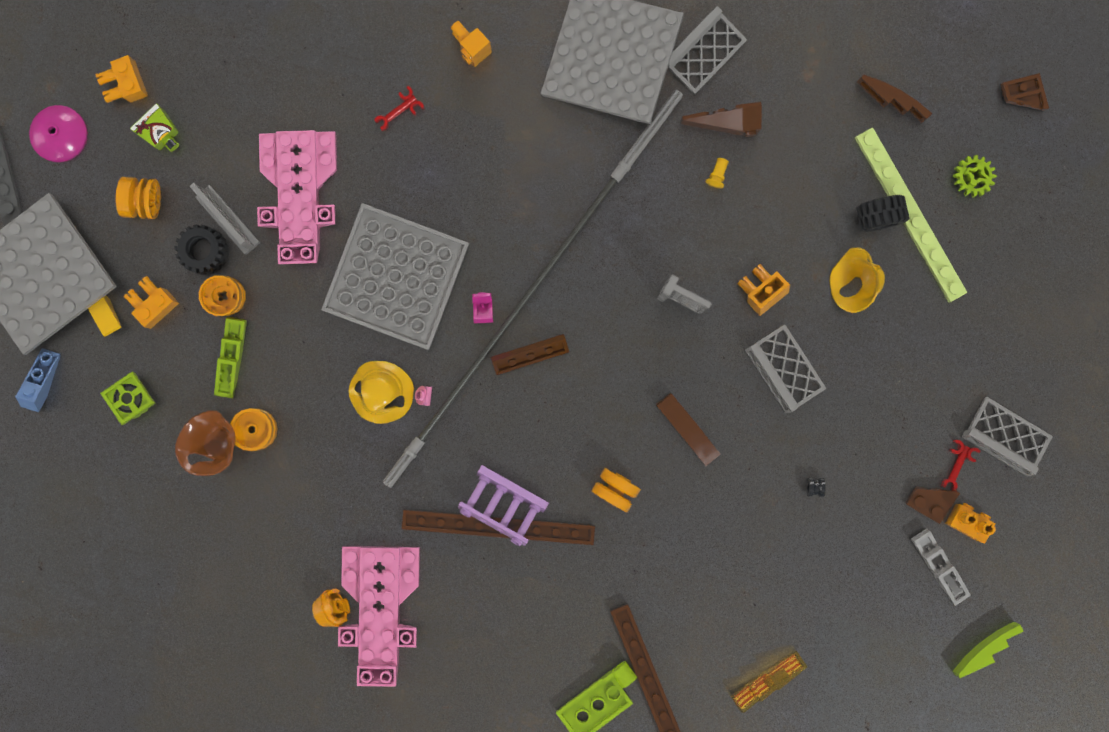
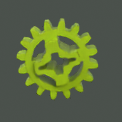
M974 155L972 159L968 156L965 158V161L961 160L959 162L960 166L954 168L958 172L953 175V178H957L954 185L960 186L958 191H965L964 196L970 193L972 198L976 197L977 193L979 196H982L984 192L987 193L991 190L989 186L995 185V182L992 181V179L997 177V175L992 174L995 167L990 168L991 161L984 162V156L978 159V155ZM970 164H975L973 168H966ZM977 184L983 185L981 188H974Z

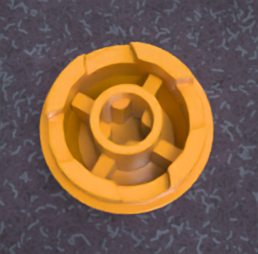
M325 590L313 602V616L319 625L323 627H339L348 621L347 614L350 613L349 602L347 598L343 599L339 594L340 590Z

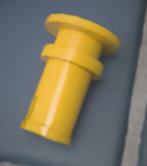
M717 158L715 168L710 173V178L706 179V184L718 189L724 187L722 182L725 179L724 173L729 163L728 160Z

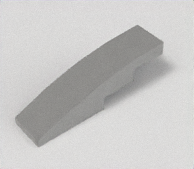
M926 528L911 538L926 565L954 606L971 596L956 568L950 563L930 530Z

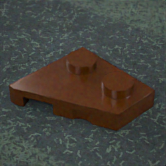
M1040 73L1000 84L1005 103L1043 111L1049 109Z
M915 487L905 503L940 524L960 492L957 490L948 491L937 488Z

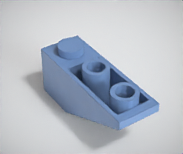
M41 349L16 395L20 407L36 412L40 411L48 396L61 356L59 353Z

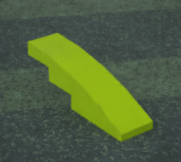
M226 318L224 337L221 340L220 357L217 359L215 396L234 398L247 323L245 319Z
M1012 622L985 638L953 670L954 675L962 678L995 663L992 655L1009 647L1007 639L1024 632L1021 625Z

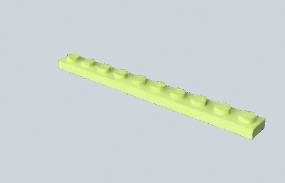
M873 127L856 136V142L887 196H905L910 219L903 224L948 302H952L966 294L965 287Z

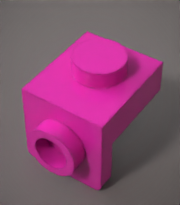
M480 292L472 294L474 323H492L493 303L491 293Z

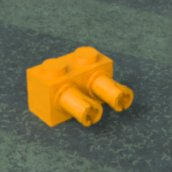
M456 21L451 26L452 35L460 43L462 58L468 65L471 63L476 67L492 53L490 41L478 28L469 33L460 21Z
M129 55L110 61L111 69L95 74L96 78H99L97 81L100 86L114 80L118 82L117 87L102 91L106 103L122 97L131 103L148 96L136 62Z
M759 264L757 266L758 269L755 267L752 273L762 284L756 287L747 276H744L743 280L741 279L738 282V286L748 294L747 303L761 316L789 293L790 284L777 271L771 276Z
M146 276L142 279L143 282L141 280L138 282V285L142 287L149 297L143 301L135 290L131 289L128 291L129 294L126 293L124 295V298L135 308L131 314L143 327L151 329L173 310L179 302L167 289L157 288L149 277Z
M963 503V505L955 504L945 524L977 542L985 544L989 535L995 533L996 523L990 521L991 517L983 512H980V514L974 512V507Z

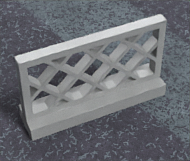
M718 6L673 50L668 69L694 95L747 41L737 28L721 13L722 10ZM719 20L725 24V32H716V23ZM704 35H712V45H702V37ZM716 35H725V46H716ZM729 35H736L740 42L736 46H729ZM692 48H699V59H689V51ZM703 48H712V59H703ZM716 48L725 49L724 59H716ZM678 62H686V73H679L674 66ZM689 62H699V73H689ZM703 62H712V71L710 73H703ZM690 76H699V85L696 88L690 84Z
M195 183L189 186L196 193L197 196L195 198L245 255L261 243L212 186L208 185L205 189Z
M671 275L665 282L657 297V300L661 302L669 298L698 314L709 309L711 302L676 285L679 278Z
M785 324L745 349L786 414L795 411L799 406L826 389ZM783 331L786 335L785 343L776 341L777 333ZM764 342L772 343L770 353L764 352L760 345ZM775 344L785 347L783 356L774 355ZM788 348L795 349L797 352L796 360L787 358ZM773 358L782 359L781 369L773 367ZM786 361L795 363L793 372L784 371ZM799 364L806 366V376L797 374ZM783 374L793 376L791 386L784 384L782 381ZM796 377L805 378L804 389L794 387ZM809 380L815 381L819 388L815 391L807 390ZM794 390L803 392L802 400L796 402L793 398Z
M988 397L983 399L968 430H965L962 438L1027 477L1036 475L1039 468L1037 466L1053 437ZM987 404L994 408L995 415L987 416L985 411ZM1006 414L1009 416L1012 424L1004 426L1001 415ZM996 417L999 428L991 430L988 419ZM984 420L987 431L981 432L975 428L978 421ZM1022 424L1026 426L1028 435L1020 436L1017 425ZM1013 427L1016 438L1008 439L1005 428ZM1000 430L1003 441L998 442L994 440L992 432ZM1039 434L1044 437L1043 444L1037 446L1033 435ZM1029 437L1032 448L1024 449L1021 438ZM1017 440L1020 451L1014 452L1011 450L1009 441ZM1025 451H1034L1035 459L1033 462L1027 459Z

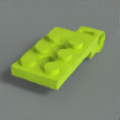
M623 661L559 708L556 714L569 732H596L633 704L623 688L633 683L637 676L627 662ZM601 700L604 706L597 710L593 707V702ZM581 711L588 714L587 720L580 721L577 718L578 713Z

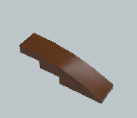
M863 75L857 81L883 108L890 103L902 115L910 111L921 123L932 115L917 100L884 81L867 75Z
M671 393L656 404L669 423L705 466L721 455Z

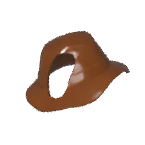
M206 411L192 417L182 428L175 445L176 457L181 467L188 473L197 476H211L226 469L233 458L236 439L233 427L217 411ZM189 454H199L214 461H199L191 465L189 464L188 456Z

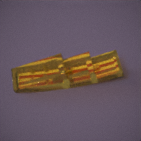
M794 651L756 676L730 697L740 712L745 713L758 701L762 702L775 690L783 688L805 670L807 665L799 653Z

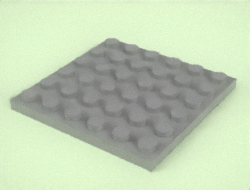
M570 0L541 95L651 124L684 13L633 0Z
M51 193L46 194L0 230V322L23 355L30 353L117 287Z
M362 203L321 310L430 350L470 243Z

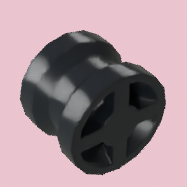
M808 478L806 484L807 496L813 497L818 495L819 497H824L826 490L825 479L819 478L814 480L813 478Z

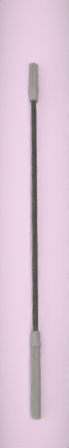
M675 89L651 120V124H648L625 157L619 161L618 166L610 175L611 179L434 417L419 437L416 436L410 445L405 448L402 456L383 480L387 487L391 488L410 462L415 459L417 453L425 444V438L616 182L619 183L624 175L629 172L632 164L682 99L683 94L679 90Z

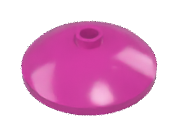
M54 105L43 109L34 117L29 130V138L33 149L42 158L51 162H66L75 158L83 150L87 141V127L83 118L75 110L62 105ZM55 128V133L51 134V130Z

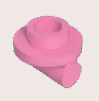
M420 386L416 390L415 399L419 405L430 406L432 387Z

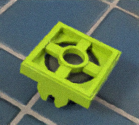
M134 371L100 393L121 425H125L130 420L140 417L142 413L147 412L148 408L155 404V401Z

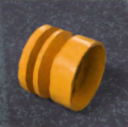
M121 177L116 188V208L119 216L135 218L139 215L141 219H156L161 203V191L158 180L142 178L139 182L135 177Z
M212 276L202 283L199 290V302L202 308L214 316H231L238 313L246 301V291L243 285L237 279L230 276ZM226 293L228 299H223L221 294Z

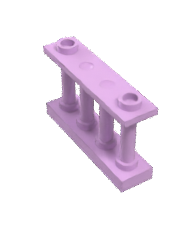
M481 465L477 473L480 481L467 504L460 502L458 506L460 513L469 518L472 516L511 538L510 541L518 546H525L529 540L524 535L536 513L540 511L543 513L549 503ZM491 483L496 486V492L482 514L473 509L486 484ZM507 492L513 496V501L502 521L498 523L491 519L490 516L502 495ZM525 502L530 505V510L516 533L507 528L519 504Z

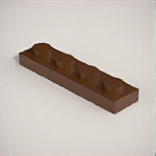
M564 334L492 356L491 360L496 375L569 353Z

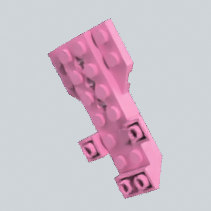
M315 130L277 131L276 133L259 134L260 172L278 188V207H257L258 227L279 229V245H277L278 264L317 263L320 250V227L335 225V205H319V189L337 171L336 132H315ZM297 147L301 150V152H298L299 155L293 152ZM297 166L302 169V171H299V174L294 172ZM297 185H299L302 188V190H299L300 193L298 194L294 190V188H297Z
M342 547L341 586L359 603V624L338 627V647H358L359 645L357 686L396 687L399 647H416L417 627L400 624V604L419 586L420 547ZM378 562H381V565L385 566V569H382V572H380L379 569L376 568ZM378 581L381 582V585L385 586V588H382L381 591H379L378 588L375 587V584L377 585ZM378 601H381V604L384 605L381 610L375 607Z

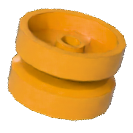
M249 408L241 410L230 422L236 436L235 445L242 450L257 451L265 449L273 443L277 436L276 420L269 412L263 409Z
M604 468L600 477L609 485L605 486L600 482H596L591 492L624 512H628L632 503L623 495L626 494L636 498L641 489L619 473H614Z

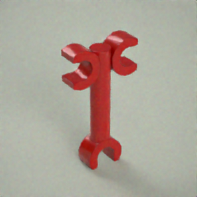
M407 86L408 96H403L399 92L400 98L404 101L402 104L385 116L379 115L375 117L374 121L376 123L381 120L384 121V125L380 127L382 131L388 128L391 120L409 107L414 116L417 115L414 110L415 106H420L422 110L425 109L423 103L417 101L413 95L411 87Z
M953 440L954 443L958 444L957 450L949 449L950 453L959 455L949 478L944 479L941 483V487L946 488L947 483L950 482L952 484L950 491L957 490L958 488L956 479L965 459L970 462H976V459L971 457V453L973 451L980 453L978 448L965 446L960 440Z

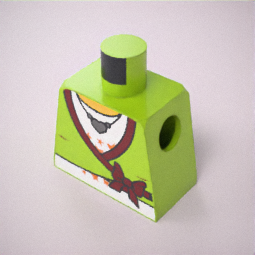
M157 103L130 127L133 132L158 150L166 147L170 152H173L179 146L178 142L174 139L179 133L164 109Z

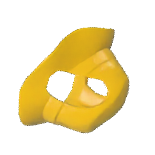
M850 248L834 266L830 274V289L833 300L840 308L851 313H857L868 308L882 291L885 282V274L879 265L873 264L870 254L862 248ZM855 277L861 279L862 287L856 295L851 297L840 295V289Z
M370 361L362 364L357 369L349 385V398L356 412L363 419L373 423L385 424L398 420L408 412L412 404L414 386L411 378L400 367L390 362ZM359 381H361V394L355 391ZM399 396L404 397L403 407L392 406L384 408Z

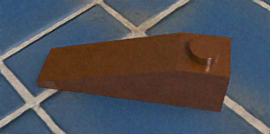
M754 102L735 105L736 108L730 111L720 108L713 111V114L710 115L709 112H701L682 116L681 124L753 137L762 128V103Z

